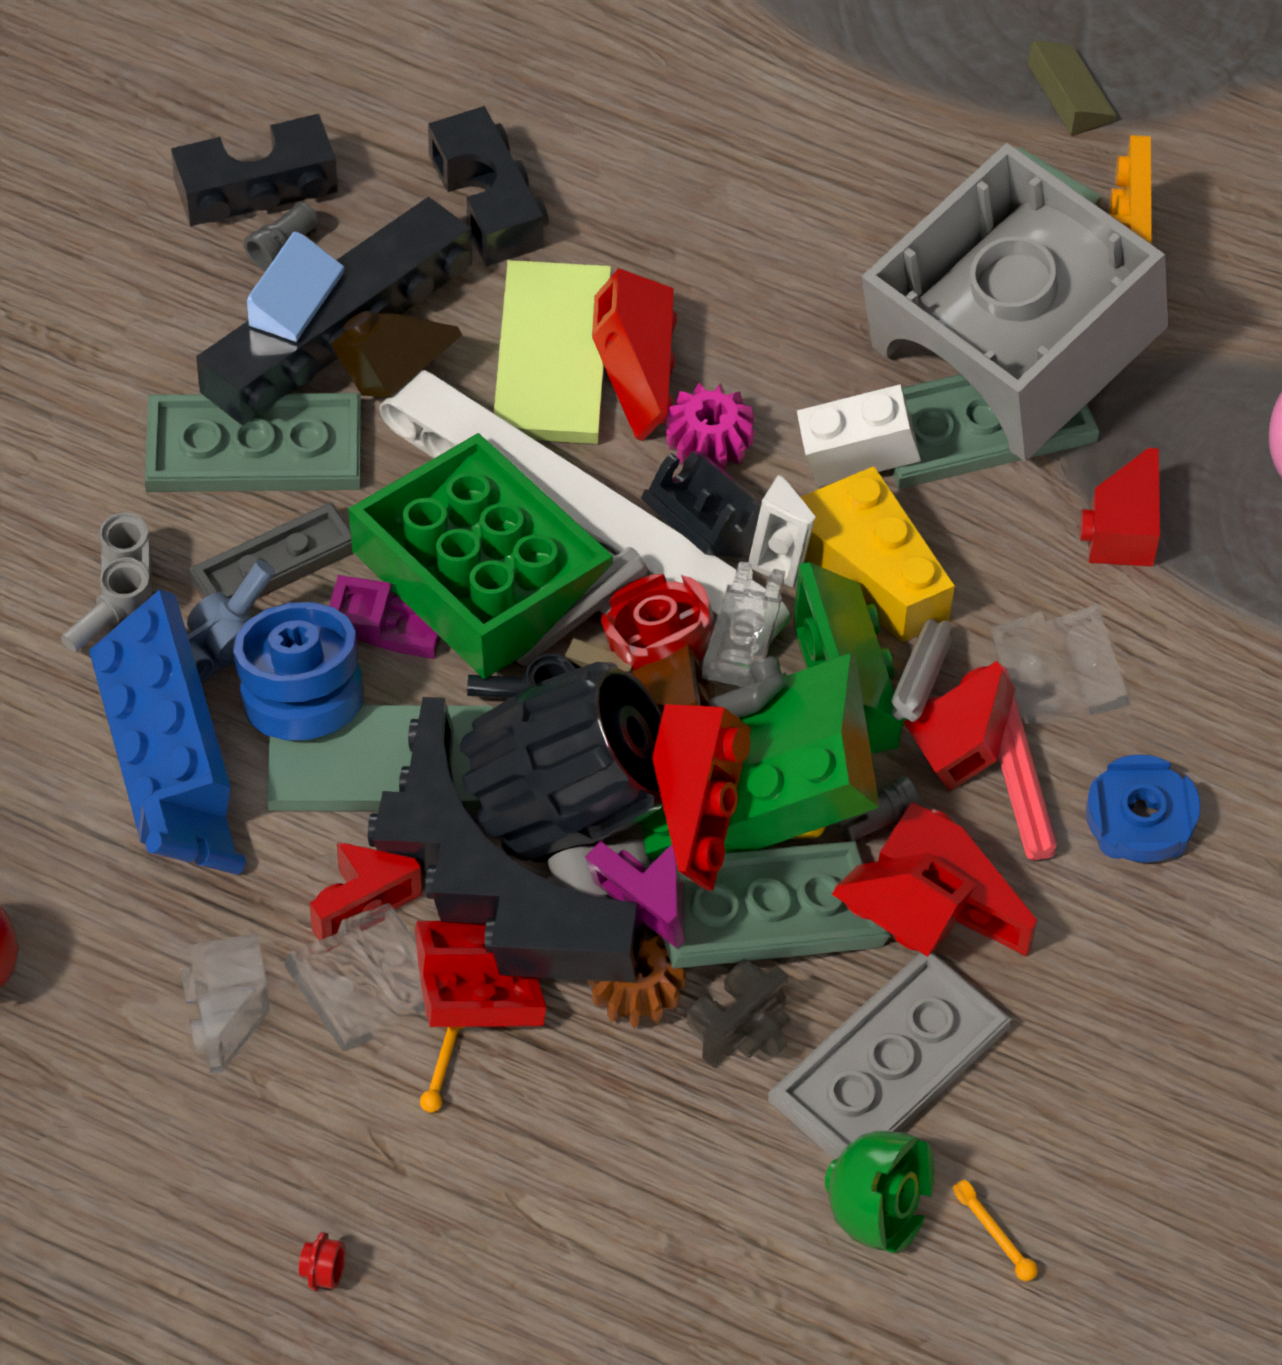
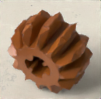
M658 934L650 941L643 938L637 983L587 980V982L593 988L592 1001L595 1007L607 1006V1016L610 1018L611 1023L622 1015L629 1016L630 1024L635 1029L641 1021V1016L646 1015L658 1025L659 1021L663 1018V1009L675 1011L680 1003L679 991H682V988L685 987L686 972L683 971V968H672L667 950L665 949L664 940Z

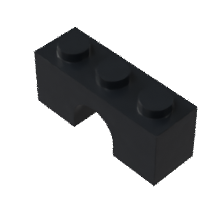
M485 106L428 123L429 157L447 192L465 187H478L485 190L466 197L467 225L472 228V240L486 267L543 249V227L549 225L547 209L540 196L533 197L531 194L528 175L520 159L513 160L509 152V140L501 123L494 124Z
M320 114L270 125L272 152L265 158L254 162H243L231 157L226 152L221 137L171 148L174 182L190 227L208 222H219L225 218L254 211H265L275 206L304 199H316L325 194L338 192L336 157Z

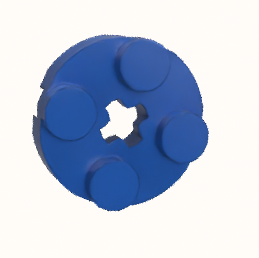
M1151 755L1124 756L1108 764L1107 771L1100 774L1098 778L1096 777L1090 785L1086 802L1087 823L1092 834L1098 839L1100 850L1110 858H1124L1136 862H1156L1183 854L1196 830L1200 815L1199 794L1188 776L1185 774L1183 780L1178 773L1170 770L1171 763ZM1136 800H1145L1147 808L1157 809V813L1150 814V817H1141L1134 814L1130 809L1134 808Z

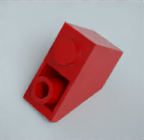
M995 661L988 667L982 666L970 671L963 677L960 685L945 695L928 699L918 720L911 722L906 719L903 721L949 792L997 761L1016 690L998 661Z
M923 853L857 865L835 887L831 895L844 902L847 908L856 916L871 920L893 934L896 941L910 950L919 951L928 957L948 936L977 883L931 853Z

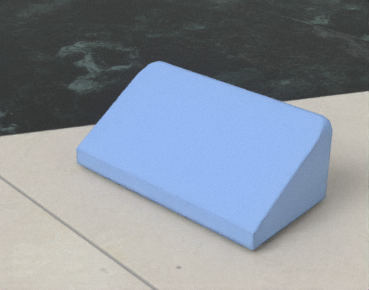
M294 231L247 298L249 326L297 342L343 275L344 266L306 236Z

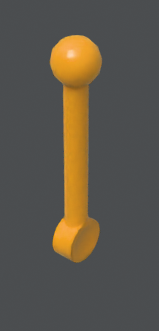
M447 1027L429 1090L421 1095L419 1101L421 1108L427 1113H434L442 1106L443 1100L439 1093L458 1031L464 1027Z
M963 1179L955 1184L953 1191L963 1205H968L1014 1263L1017 1278L1025 1282L1032 1281L1038 1274L1036 1262L1022 1256L977 1199L975 1190L967 1180Z

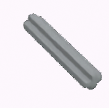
M627 547L616 555L609 569L527 654L516 661L522 666L529 664L534 658L538 657L609 603L610 598L615 592L647 574L648 567L638 552L632 547Z
M929 619L921 629L891 700L894 705L892 715L897 720L907 718L914 722L919 719L952 642V637L949 635L952 626L946 620L938 623L933 619Z

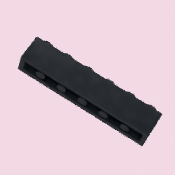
M428 196L336 260L344 266V273L297 342L249 326L248 320L197 355L200 393L242 426L260 413L269 411L277 401L298 386L309 383L318 372L339 358L331 343L345 332L344 325L351 318L365 311L401 315L415 304L424 302L432 292L452 278L461 276L472 265V228Z

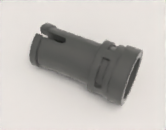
M303 201L297 202L291 210L273 224L262 226L244 239L243 245L247 256L255 266L266 272L294 231L308 236L319 229L320 220L317 213L307 203Z
M902 776L893 780L892 783L879 788L878 800L880 808L837 822L838 827H841L854 820H861L860 823L841 832L847 842L857 841L891 824L897 826L911 802L923 807L919 794L908 777Z

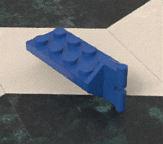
M158 590L89 650L140 842L146 844V849L149 853L187 863L194 861L199 866L238 875L243 871L246 860L244 854L235 851L226 819L231 786L177 597L175 594Z

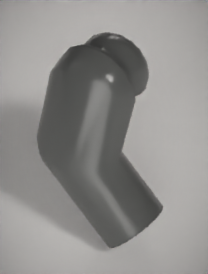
M774 656L753 662L749 667V671L755 683L710 699L709 706L725 707L738 718L757 713L785 687L786 672L781 673L779 660Z

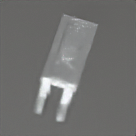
M739 562L732 585L728 584L704 659L702 678L740 687L755 683L750 674L749 667L751 663L765 659L780 612L785 571L773 568L767 580L766 590L761 592L749 589L753 577L752 564Z

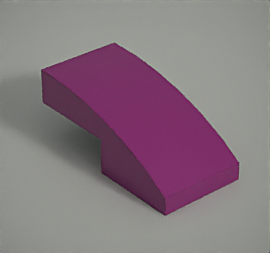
M343 575L337 576L329 606L334 607L350 619L356 631L357 640L397 653L435 659L441 637L398 596L392 595L391 583Z

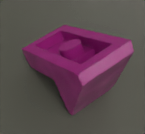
M600 841L585 856L594 883L615 900L637 902L642 922L678 949L685 942L684 875L678 871L673 846L670 845L645 870L642 864L629 852L621 850L617 854Z

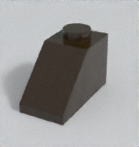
M365 311L354 316L344 325L345 332L334 340L331 346L362 396L391 397L458 340L462 333L458 326L398 314H381Z

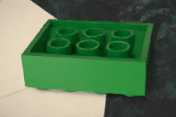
M480 433L471 436L348 508L352 552L383 582L391 583L392 591L483 679L488 678L527 654L613 564V556Z
M852 653L787 675L785 687L760 711L739 718L751 727L749 735L750 751L741 769L737 787L738 802L734 814L730 817L724 843L725 853L758 850L880 808L856 657ZM663 806L657 812L641 820L645 852L652 859H658L672 845Z

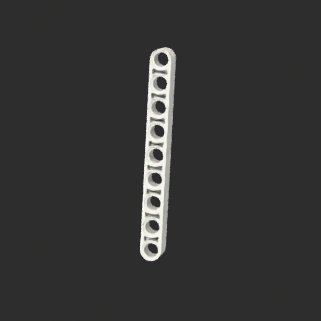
M421 370L391 397H387L380 404L381 417L389 428L433 458L471 436L480 433L606 550L616 556L627 547H632L638 552L648 567L646 576L664 574L666 582L676 581L683 583L681 575L693 578L704 586L710 600L715 625L713 640L745 660H755L789 623L790 613L786 605L772 592L716 556L705 555L682 534L433 374Z

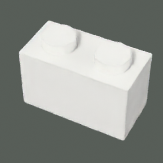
M901 384L797 410L805 456L817 487L832 484L872 466L880 472L921 461L912 417Z

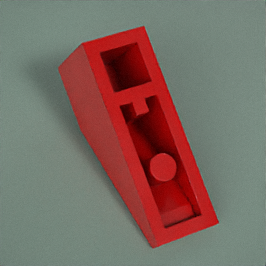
M911 802L881 849L878 861L931 853L977 883L956 922L1027 956L1032 947L1037 919L962 826L953 823L946 814L939 810L925 809Z

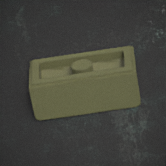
M1046 41L1031 42L1028 66L1071 135L1116 121L1117 116L1073 45Z

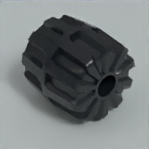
M595 662L541 681L516 694L472 722L473 731L462 738L460 751L470 760V771L462 776L466 793L475 795L479 799L481 804L477 814L479 822L488 835L494 837L502 835L501 847L508 855L516 860L545 862L563 850L578 846H593L600 841H606L657 812L663 806L652 760L663 713L658 703L655 702L644 687L642 681L631 671L619 669L614 662Z

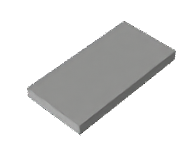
M933 952L928 957L919 953L771 1089L768 1094V1102L828 1155L836 1159L844 1148L862 1134L873 1131L901 1132L1010 1029L1012 1019Z

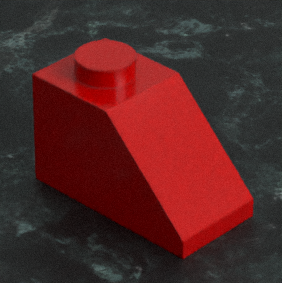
M1147 448L1098 485L1094 490L1091 509L1081 510L1079 540L1089 542V563L1153 567L1160 539L1159 448Z

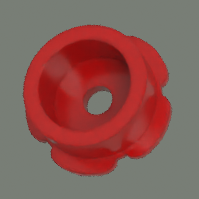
M321 1232L314 1242L306 1241L304 1243L299 1259V1276L307 1278L310 1289L317 1292L320 1287L330 1289L338 1287L345 1263V1243L329 1239L327 1232Z

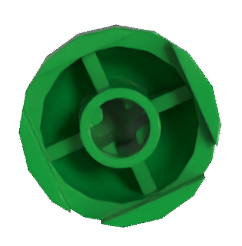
M873 1131L860 1135L844 1148L838 1158L830 1163L825 1175V1189L829 1193L831 1211L835 1222L852 1240L869 1248L892 1253H900L912 1243L925 1219L924 1215H914L919 1205L920 1195L931 1197L934 1186L935 1163L931 1146L927 1142L918 1140L919 1138L914 1137V1135L902 1132Z

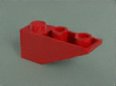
M618 268L594 296L592 339L635 438L644 441L658 424L663 425L666 422L669 407L673 406V397L669 394V379L675 364V354L671 352L672 333L677 323V313L673 311L674 288Z
M665 704L652 760L677 868L680 873L703 889L713 891L717 873L725 859L724 843L730 817L734 814L737 807V787L743 762L747 759L750 751L749 735L751 727L725 707Z

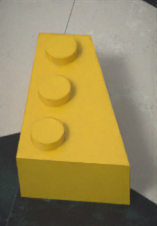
M874 466L800 497L816 516L805 560L858 582L866 604L874 603L880 626L900 642H905L919 636L924 623L929 619H933L938 623L944 620L949 622L955 585Z

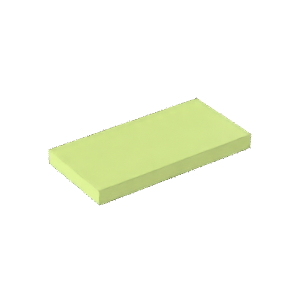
M507 261L494 414L534 440L598 444L604 364L592 339L594 296L610 278L611 266Z

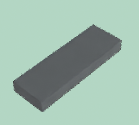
M330 502L188 568L189 578L202 599L214 593H223L228 598H231L255 562L263 560L274 568L275 573L259 595L261 597L352 554L350 528L334 504Z

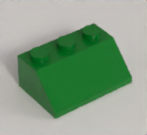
M811 562L799 564L793 628L806 669L852 653L856 657L871 754L898 749L901 727L906 726L903 721L907 718L897 720L892 715L894 705L891 700L894 690L890 680L894 678V668L889 649L887 647L880 648L876 637L879 634V619L874 603L866 604L858 582Z

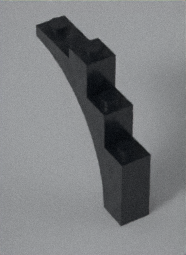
M423 697L419 719L412 718L409 725L408 745L410 752H412L410 766H403L401 769L399 792L382 791L378 813H371L369 817V846L376 847L377 851L415 858L421 867V871L427 872L425 882L426 896L428 899H434L441 922L486 924L485 950L487 953H493L499 975L637 983L644 938V928L637 902L593 897L553 884L515 863L485 837L463 807L455 789L451 766L454 727L446 700L439 697Z

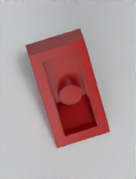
M338 843V869L347 883L330 885L322 890L316 899L309 902L311 928L324 947L422 895L420 865L415 858L347 843Z

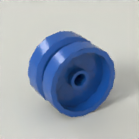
M314 602L286 603L257 614L249 619L236 634L233 652L237 673L241 679L240 692L243 709L249 723L263 734L283 740H311L334 733L350 723L362 708L364 684L362 671L358 664L359 651L356 631L350 619L334 607Z

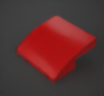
M416 921L417 959L429 1027L544 1026L546 1004L538 977L499 975L493 953H487L485 950L486 924Z

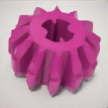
M698 383L696 389H694V395L680 391L676 399V405L669 407L668 415L666 416V427H668L666 442L669 450L677 451L680 465L684 463L691 451L703 452L723 470L727 466V461L741 464L742 459L745 457V450L751 449V445L754 443L755 430L753 429L754 413L752 406L743 405L744 400L740 391L726 395L721 383L714 391H707Z

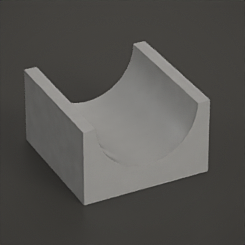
M1005 143L861 276L872 348L888 358L905 341L910 340L942 357L961 373L983 397L1000 422L1007 437L1010 451L1025 462L1168 327L1165 254L1008 143Z

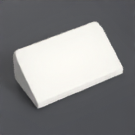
M780 475L776 477L762 500L747 567L796 589L799 564L805 561L816 516L791 485Z

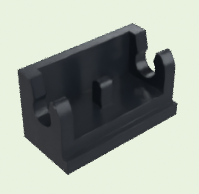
M691 451L683 463L682 470L674 477L673 473L678 468L680 459L673 453L668 455L660 465L650 488L644 490L641 499L705 555L742 558L756 531L762 502L703 452Z

